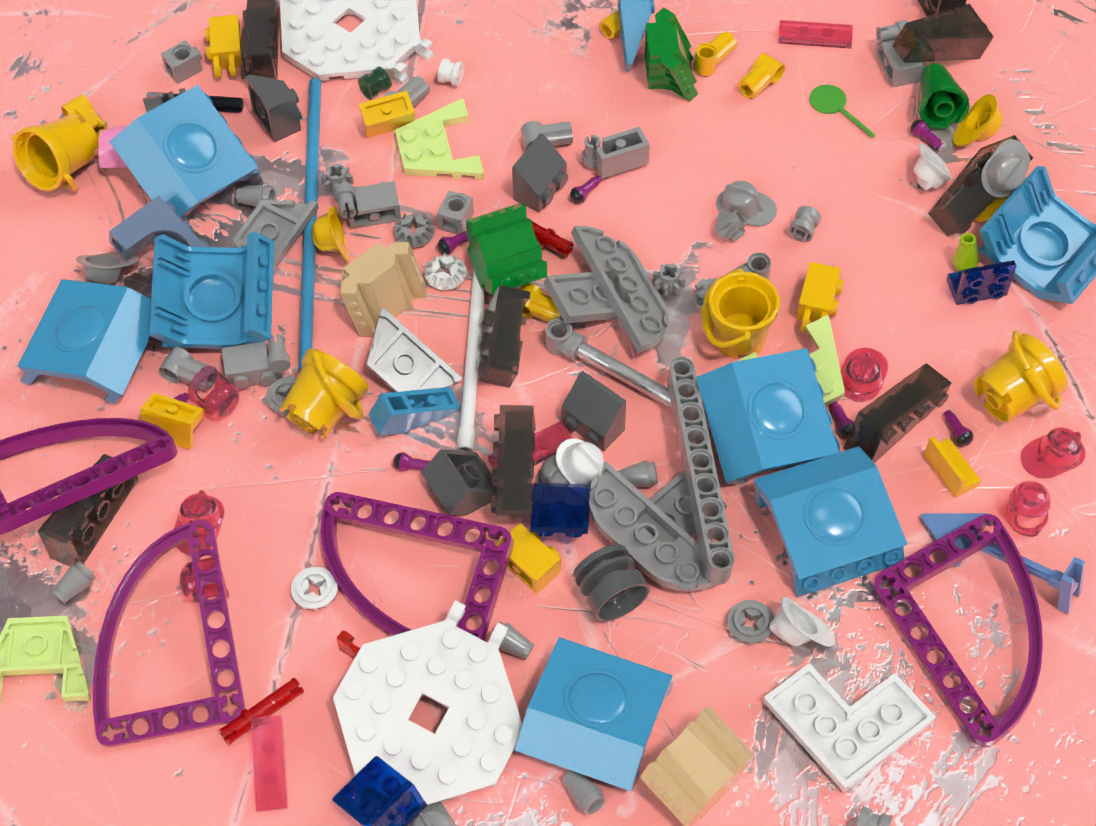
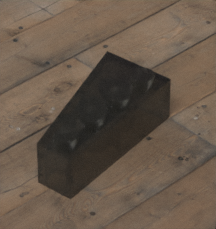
M247 0L246 10H243L244 28H242L243 41L241 47L243 64H241V78L246 79L245 76L255 75L278 79L279 11L277 0Z
M969 3L905 23L892 46L904 63L980 59L994 36Z
M1016 135L981 147L928 214L947 237L957 233L961 235L968 231L972 226L971 223L996 198L988 194L982 186V169L1003 141L1009 139L1020 141ZM1029 153V157H1030V161H1031V160L1033 159V157H1032V155Z
M925 363L858 412L843 449L848 450L859 446L873 463H876L918 423L927 418L936 407L940 408L949 398L947 392L952 382Z
M500 405L499 414H494V431H499L498 441H493V458H498V468L492 469V486H497V496H491V513H496L497 522L532 523L533 453H535L536 431L534 405Z
M103 454L94 465L101 463L105 460H108L112 457ZM138 477L130 478L53 512L37 530L50 558L67 566L75 565L79 560L85 564L139 480Z

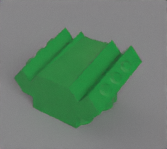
M663 7L655 14L656 22L646 23L644 57L648 89L672 90L690 102L698 95L694 86L697 80L692 73L691 61L694 58L689 50L692 46L675 14Z
M514 204L466 220V235L470 243L467 251L480 288H485L486 292L493 295L547 277V262L542 260V246L539 245L535 237L532 220L527 218L525 204Z

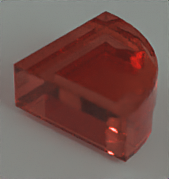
M342 630L336 637L339 651L355 659L361 648L352 643L355 638L351 634Z

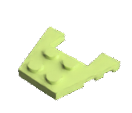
M464 99L457 100L395 130L405 175L437 177L438 174H451L453 178H462V175L474 176L478 180L484 179V171L479 155L453 160L444 126L469 122Z
M828 315L806 325V331L818 349L809 355L816 365L815 374L818 383L824 391L823 401L825 407L845 397L831 322ZM753 352L738 361L757 358L758 356L756 352Z
M68 616L8 618L0 635V705L4 676L63 673L61 698L64 702L91 701L90 690Z

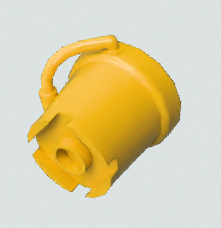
M69 114L41 126L31 125L25 127L15 135H12L13 156L24 178L42 191H53L61 185L72 191L77 190L78 185L70 175L97 158L98 155H94V150L99 148L97 134L88 121L81 123L76 119L80 117L79 115Z
M741 268L715 280L708 288L703 306L701 307L703 332L706 333L708 341L722 354L733 359H738V355L748 356L753 352L759 354L766 345L769 329L779 313L780 297L776 287L767 278L756 273L744 272Z
M1018 330L1013 331L1012 341L1008 345V350L973 381L977 397L984 394L987 400L983 404L985 409L994 418L1003 423L1007 420L1010 423L1043 400L1050 408L1059 410L1062 403L1060 394L1066 391L1068 385L1066 373L1053 352L1039 339L1029 334H1020Z
M310 348L307 349L302 359V368L285 400L279 407V411L282 413L288 409L290 412L286 418L310 434H313L315 429L322 431L319 438L326 439L345 413L355 419L363 418V408L360 399L368 391V384L356 371L345 363L321 350Z

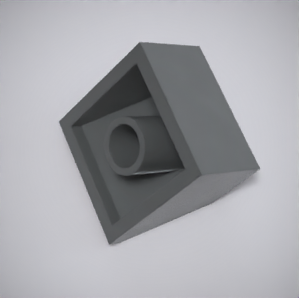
M255 75L245 76L252 110L274 142L301 131L300 119H302V114L297 106L299 102L298 95L293 88L289 89L283 80Z
M541 133L512 167L513 200L525 204L538 213L545 205H549L552 202L556 191L559 188H563L568 180L567 162L547 137Z
M582 370L561 407V422L569 431L577 432L584 437L586 442L594 444L605 452L625 431L626 400Z
M439 450L421 472L427 481L428 488L434 492L441 503L442 509L448 515H469L505 494L477 452Z

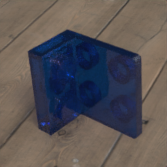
M1013 260L948 273L946 281L956 305L974 304L982 300H996L1007 296L1017 265Z
M533 483L530 532H536V535L543 537L552 536L554 533H565V536L572 538L588 534L590 484Z
M375 756L332 798L338 807L361 826H408L427 806L415 785L378 756Z

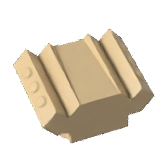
M378 242L343 268L340 294L359 336L374 337L379 315L383 308L394 317L398 316L406 309L413 308L414 298H426L427 285L409 242H393L386 248Z
M709 706L702 709L695 721L688 723L682 733L662 750L656 761L648 764L640 778L684 826H690L699 817L702 819L737 782L738 776L748 767L755 755Z

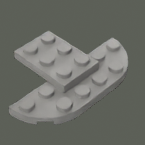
M574 226L571 235L592 272L547 276L544 281V285L565 324L618 318L637 353L653 348L663 337L669 318L666 305L641 261L623 241L618 239L615 242L611 237L604 236L603 230L588 226Z
M606 461L603 464L602 476L599 479L598 476L593 478L589 494L590 514L600 533L613 545L621 544L625 546L635 565L650 579L662 586L679 591H699L715 586L716 584L706 579L699 544L693 539L697 536L684 470L649 500ZM723 501L724 509L726 510L727 504ZM716 564V565H715V566L721 567V568L724 567V566L719 565V564Z

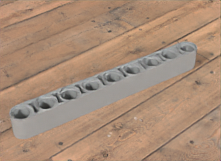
M680 356L674 358L670 363L667 386L704 573L709 582L721 585L729 581L735 557L701 394L696 380L695 365L689 358ZM710 539H715L719 542H713ZM716 564H719V565H722V566H724V567L721 568V567H717V566H715V565H716Z

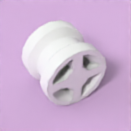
M443 58L438 70V81L441 83L451 82L453 86L458 87L464 76V62L458 61L453 63L450 59Z

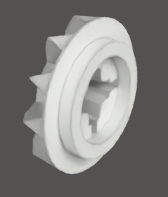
M444 252L443 256L437 257L434 255L431 261L426 262L424 275L430 286L439 290H450L463 283L466 278V267L464 261L459 260L456 254L448 256ZM440 267L450 269V276L448 273L446 274V272L444 271L441 272Z
M310 567L302 570L296 575L291 585V593L295 603L302 606L304 610L309 608L315 611L324 606L328 608L329 603L336 599L338 584L332 572L322 567ZM309 582L315 587H320V596L314 592L310 593Z

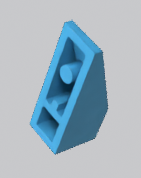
M617 0L625 72L631 71L645 34L646 23H649L651 14L655 13L654 0Z
M442 387L380 393L368 415L378 435L384 436L402 434L459 412L461 407L451 388Z

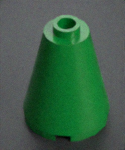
M929 64L921 73L919 115L926 122L927 126L933 129H946L948 125L955 122L957 125L968 114L970 108L969 98L942 64Z

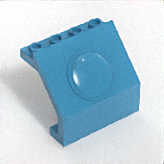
M199 85L137 117L109 141L150 199L153 200L160 196L165 202L169 201L176 209L177 216L182 221L188 219L186 215L205 200L240 180L254 179L260 174L256 160L248 154L240 138L232 132L224 116L216 110L211 98L203 92Z
M1036 166L1026 177L1023 184L1010 195L979 230L984 244L978 250L1039 299L1073 304L1096 277V224L1089 221L1059 198L1053 190L1046 167Z
M256 231L248 234L247 245L240 248L191 247L163 234L155 237L149 336L161 340L162 347L210 349L261 343L271 339L274 241Z
M61 279L17 365L24 372L20 381L30 386L38 375L81 380L106 392L105 400L115 404L123 396L149 341L151 299L129 287Z
M808 348L732 362L696 377L727 484L740 485L748 482V477L768 470L806 463L839 453L840 444L833 434L831 427L832 418L823 401L824 391L817 381L815 374L816 365L809 355Z
M859 446L753 479L756 502L760 508L769 507L790 562L793 591L798 597L889 568L905 559L904 546L908 544L879 470Z
M559 637L527 707L515 751L632 791L637 784L640 774L638 771L664 700L671 693L674 684L671 681L673 675Z

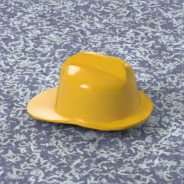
M987 94L974 103L967 116L954 132V144L964 146L976 139L980 141L987 140L997 133L1003 122V113L998 109V101L995 96Z
M329 206L328 213L318 217L312 225L313 243L322 251L339 250L344 259L350 262L341 218L337 210L333 206Z

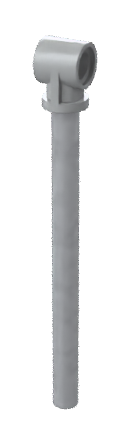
M556 318L548 322L545 335V347L548 352L556 356L566 355L573 361L581 358L672 408L668 387L587 344L588 338L572 330V325L570 323L565 324L562 318ZM703 407L704 413H705V418H706V423H707V428L710 429L709 422H708V419H707V415H706V412H705V408Z

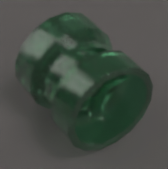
M381 66L374 68L371 74H365L357 80L361 92L369 100L377 97L378 92L386 91L392 87L388 73Z

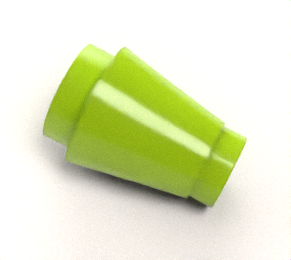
M971 233L961 235L952 258L955 269L962 273L974 271L979 264L977 238Z

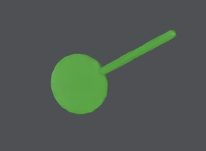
M826 84L815 87L811 91L809 101L816 111L823 114L841 112L871 138H875L876 135L844 109L847 98L842 89Z

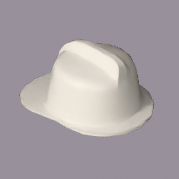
M918 144L921 155L913 169L914 173L918 176V184L924 190H928L931 187L939 189L950 179L954 181L955 179L951 176L943 160L926 145Z
M576 438L567 439L560 444L556 451L557 467L574 490L582 498L589 500L590 486L593 478L598 476L599 479L602 476L603 454L592 443Z
M784 597L781 599L782 609L776 614L769 625L770 630L781 640L795 647L811 640L829 647L835 644L836 638L824 621L798 606L790 598Z

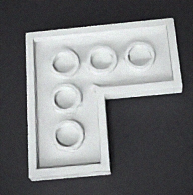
M809 663L764 696L763 703L843 792L851 788L936 720V716L895 673L849 707Z

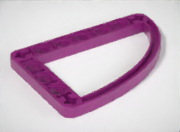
M127 418L77 420L37 428L1 439L0 459L58 442L90 437H130L141 439L147 443L7 503L0 489V535L171 461L178 454L174 439L167 431L157 425Z
M334 492L326 498L321 515L320 534L327 565L336 582L350 601L369 620L391 636L411 631L412 629L400 624L382 612L352 582L343 565L338 549V521L481 552L464 604L466 605L465 613L459 621L458 628L485 641L514 545L513 538L506 528L344 492ZM340 501H342L345 507L351 508V513L348 509L342 507L336 511L333 506L339 505ZM363 506L372 507V513L367 518L358 517V511ZM391 511L398 512L399 518L395 523L386 524L384 522L386 514ZM415 518H425L426 522L422 529L414 530L411 528V523ZM444 523L452 524L453 528L449 535L441 536L438 534L439 526ZM471 529L480 531L479 538L474 542L465 540L466 532ZM486 532H488L489 538L499 540L500 536H503L506 543H500L499 547H497L494 541L486 539ZM489 562L499 564L498 571L493 575L484 573V567ZM481 589H488L491 592L490 598L486 602H477L475 600L476 593ZM473 616L482 618V624L476 630L467 628V621Z
M984 514L880 572L874 580V587L877 596L974 742L982 747H989L1007 736L1014 729L1032 702L1041 672L1043 635L1038 600L1024 560L1000 519L992 514ZM987 524L989 527L994 525L993 533L990 534L989 531L982 532L983 525ZM979 534V540H980V541H977V538H976L975 535ZM959 537H967L971 540L972 544L967 549H960L955 545V541ZM994 542L1004 556L1018 587L1025 611L1029 642L1028 664L1023 683L1014 702L998 721L995 720L909 592V590ZM934 551H942L946 554L947 558L942 563H934L930 560V555ZM910 565H916L922 572L918 577L911 578L905 574V569ZM883 581L888 583L894 582L893 591L896 596L893 599L890 591L887 588H883ZM904 602L912 607V611L908 615L901 616L896 613L895 607L899 603ZM922 626L927 629L928 635L921 640L915 639L911 635L912 629ZM933 650L941 651L944 659L941 663L933 664L927 659L928 653ZM953 674L960 678L961 683L957 688H948L943 683L944 678L947 675ZM971 699L976 702L978 707L975 712L969 714L960 709V703L963 700ZM981 714L985 715L981 717L983 726L986 729L992 728L991 737L989 738L985 734L978 735L980 733V726L976 720Z
M198 520L181 525L165 533L150 544L137 557L114 592L100 631L93 676L95 732L98 741L107 747H117L228 724L241 715L240 711L246 709L216 533L213 526L207 521ZM200 528H204L205 532H210V534L205 536V542L207 547L213 545V549H202L199 538L194 537V535L199 533ZM189 541L215 696L110 718L109 682L111 660L117 631L127 603L146 572L171 549ZM205 555H210L215 559L214 567L208 571L201 570L198 566L199 560ZM209 584H216L220 588L219 595L214 599H207L203 595L204 588ZM215 612L222 613L225 617L224 624L219 628H212L208 624L209 616ZM224 641L229 644L230 651L226 656L217 657L214 655L213 647L217 642ZM225 670L232 671L235 675L233 684L228 687H223L218 683L219 674ZM237 689L238 694H232V700L235 705H240V707L235 710V715L230 716L227 711H223V708L228 706L227 696L220 697V692L230 693ZM199 706H206L210 711L209 718L202 723L196 722L193 718L194 710ZM169 712H175L180 717L179 724L173 729L165 728L163 724V718ZM140 718H145L149 722V730L143 735H137L133 731L134 722ZM127 721L126 729L130 736L129 738H125L126 734L123 732L115 734L112 741L108 737L103 736V732L108 731L109 725H112L117 730L123 729L122 722Z

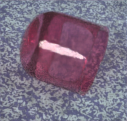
M212 366L201 368L192 379L188 388L190 401L196 406L203 408L206 414L216 419L229 416L239 403L240 394L237 387ZM215 374L216 384L205 398H200L197 393V387L208 375Z
M1029 480L1014 486L1009 495L1005 513L1007 522L1014 531L1023 536L1034 537L1038 536L1045 529L1051 507V496L1048 489L1036 481ZM1022 515L1024 517L1036 518L1044 515V521L1036 527L1026 528L1018 524L1017 516Z
M213 557L201 559L198 562V566L201 570L208 571L214 567L215 559ZM189 562L180 571V587L187 600L199 603L193 564ZM224 579L227 599H230V594ZM209 584L203 590L205 598L217 597L220 593V588L216 584Z

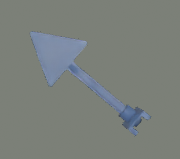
M922 513L920 520L937 541L977 517L989 513ZM979 534L975 535L976 538H977V541H980V540H979ZM959 537L955 541V545L960 549H967L972 544L971 540L967 537ZM995 543L980 550L1007 563ZM1022 556L1029 574L1048 582L1049 586L1059 590L1057 610L1068 615L1071 611L1072 596L1079 597L1082 593L1085 561L1074 557L1063 573L1057 569H1049ZM962 560L961 562L955 564L954 566H955V567H959V566L961 565V563L963 562V560Z

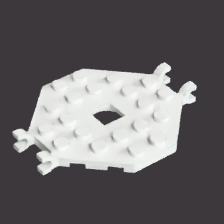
M269 0L270 3L280 7L283 58L321 81H328L329 77L344 76V79L361 78L364 77V74L379 73V76L390 75L397 82L403 84L408 80V75L403 73L407 70V65L403 62L411 54L416 52L426 61H429L434 56V52L429 50L433 46V42L428 39H420L416 0ZM349 14L357 15L364 20L351 33L336 24L341 17Z
M456 600L445 621L363 644L333 696L356 777V783L347 795L346 802L358 808L367 789L393 801L400 806L392 817L390 826H404L412 811L424 808L425 806L495 786L516 747L521 731L522 721L499 652V648L507 635L508 627L497 623L488 643L457 627L465 613L466 605ZM421 696H427L448 708L435 734L408 720Z

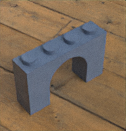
M157 196L109 231V243L126 261L148 245L154 243L155 237L161 234L186 246L210 247L204 239H198L188 221H182L177 216L174 206L169 201L165 202L160 196Z

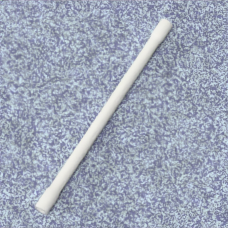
M473 271L461 421L457 439V451L473 452L474 419L485 288H480L475 271Z

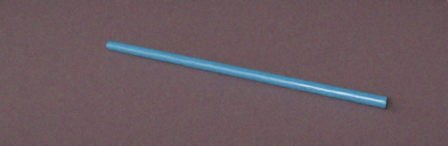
M317 78L309 81L304 204H309V201H318L322 82ZM317 211L303 230L298 372L302 368V359L307 349L313 348L316 246L312 239V225L317 219Z

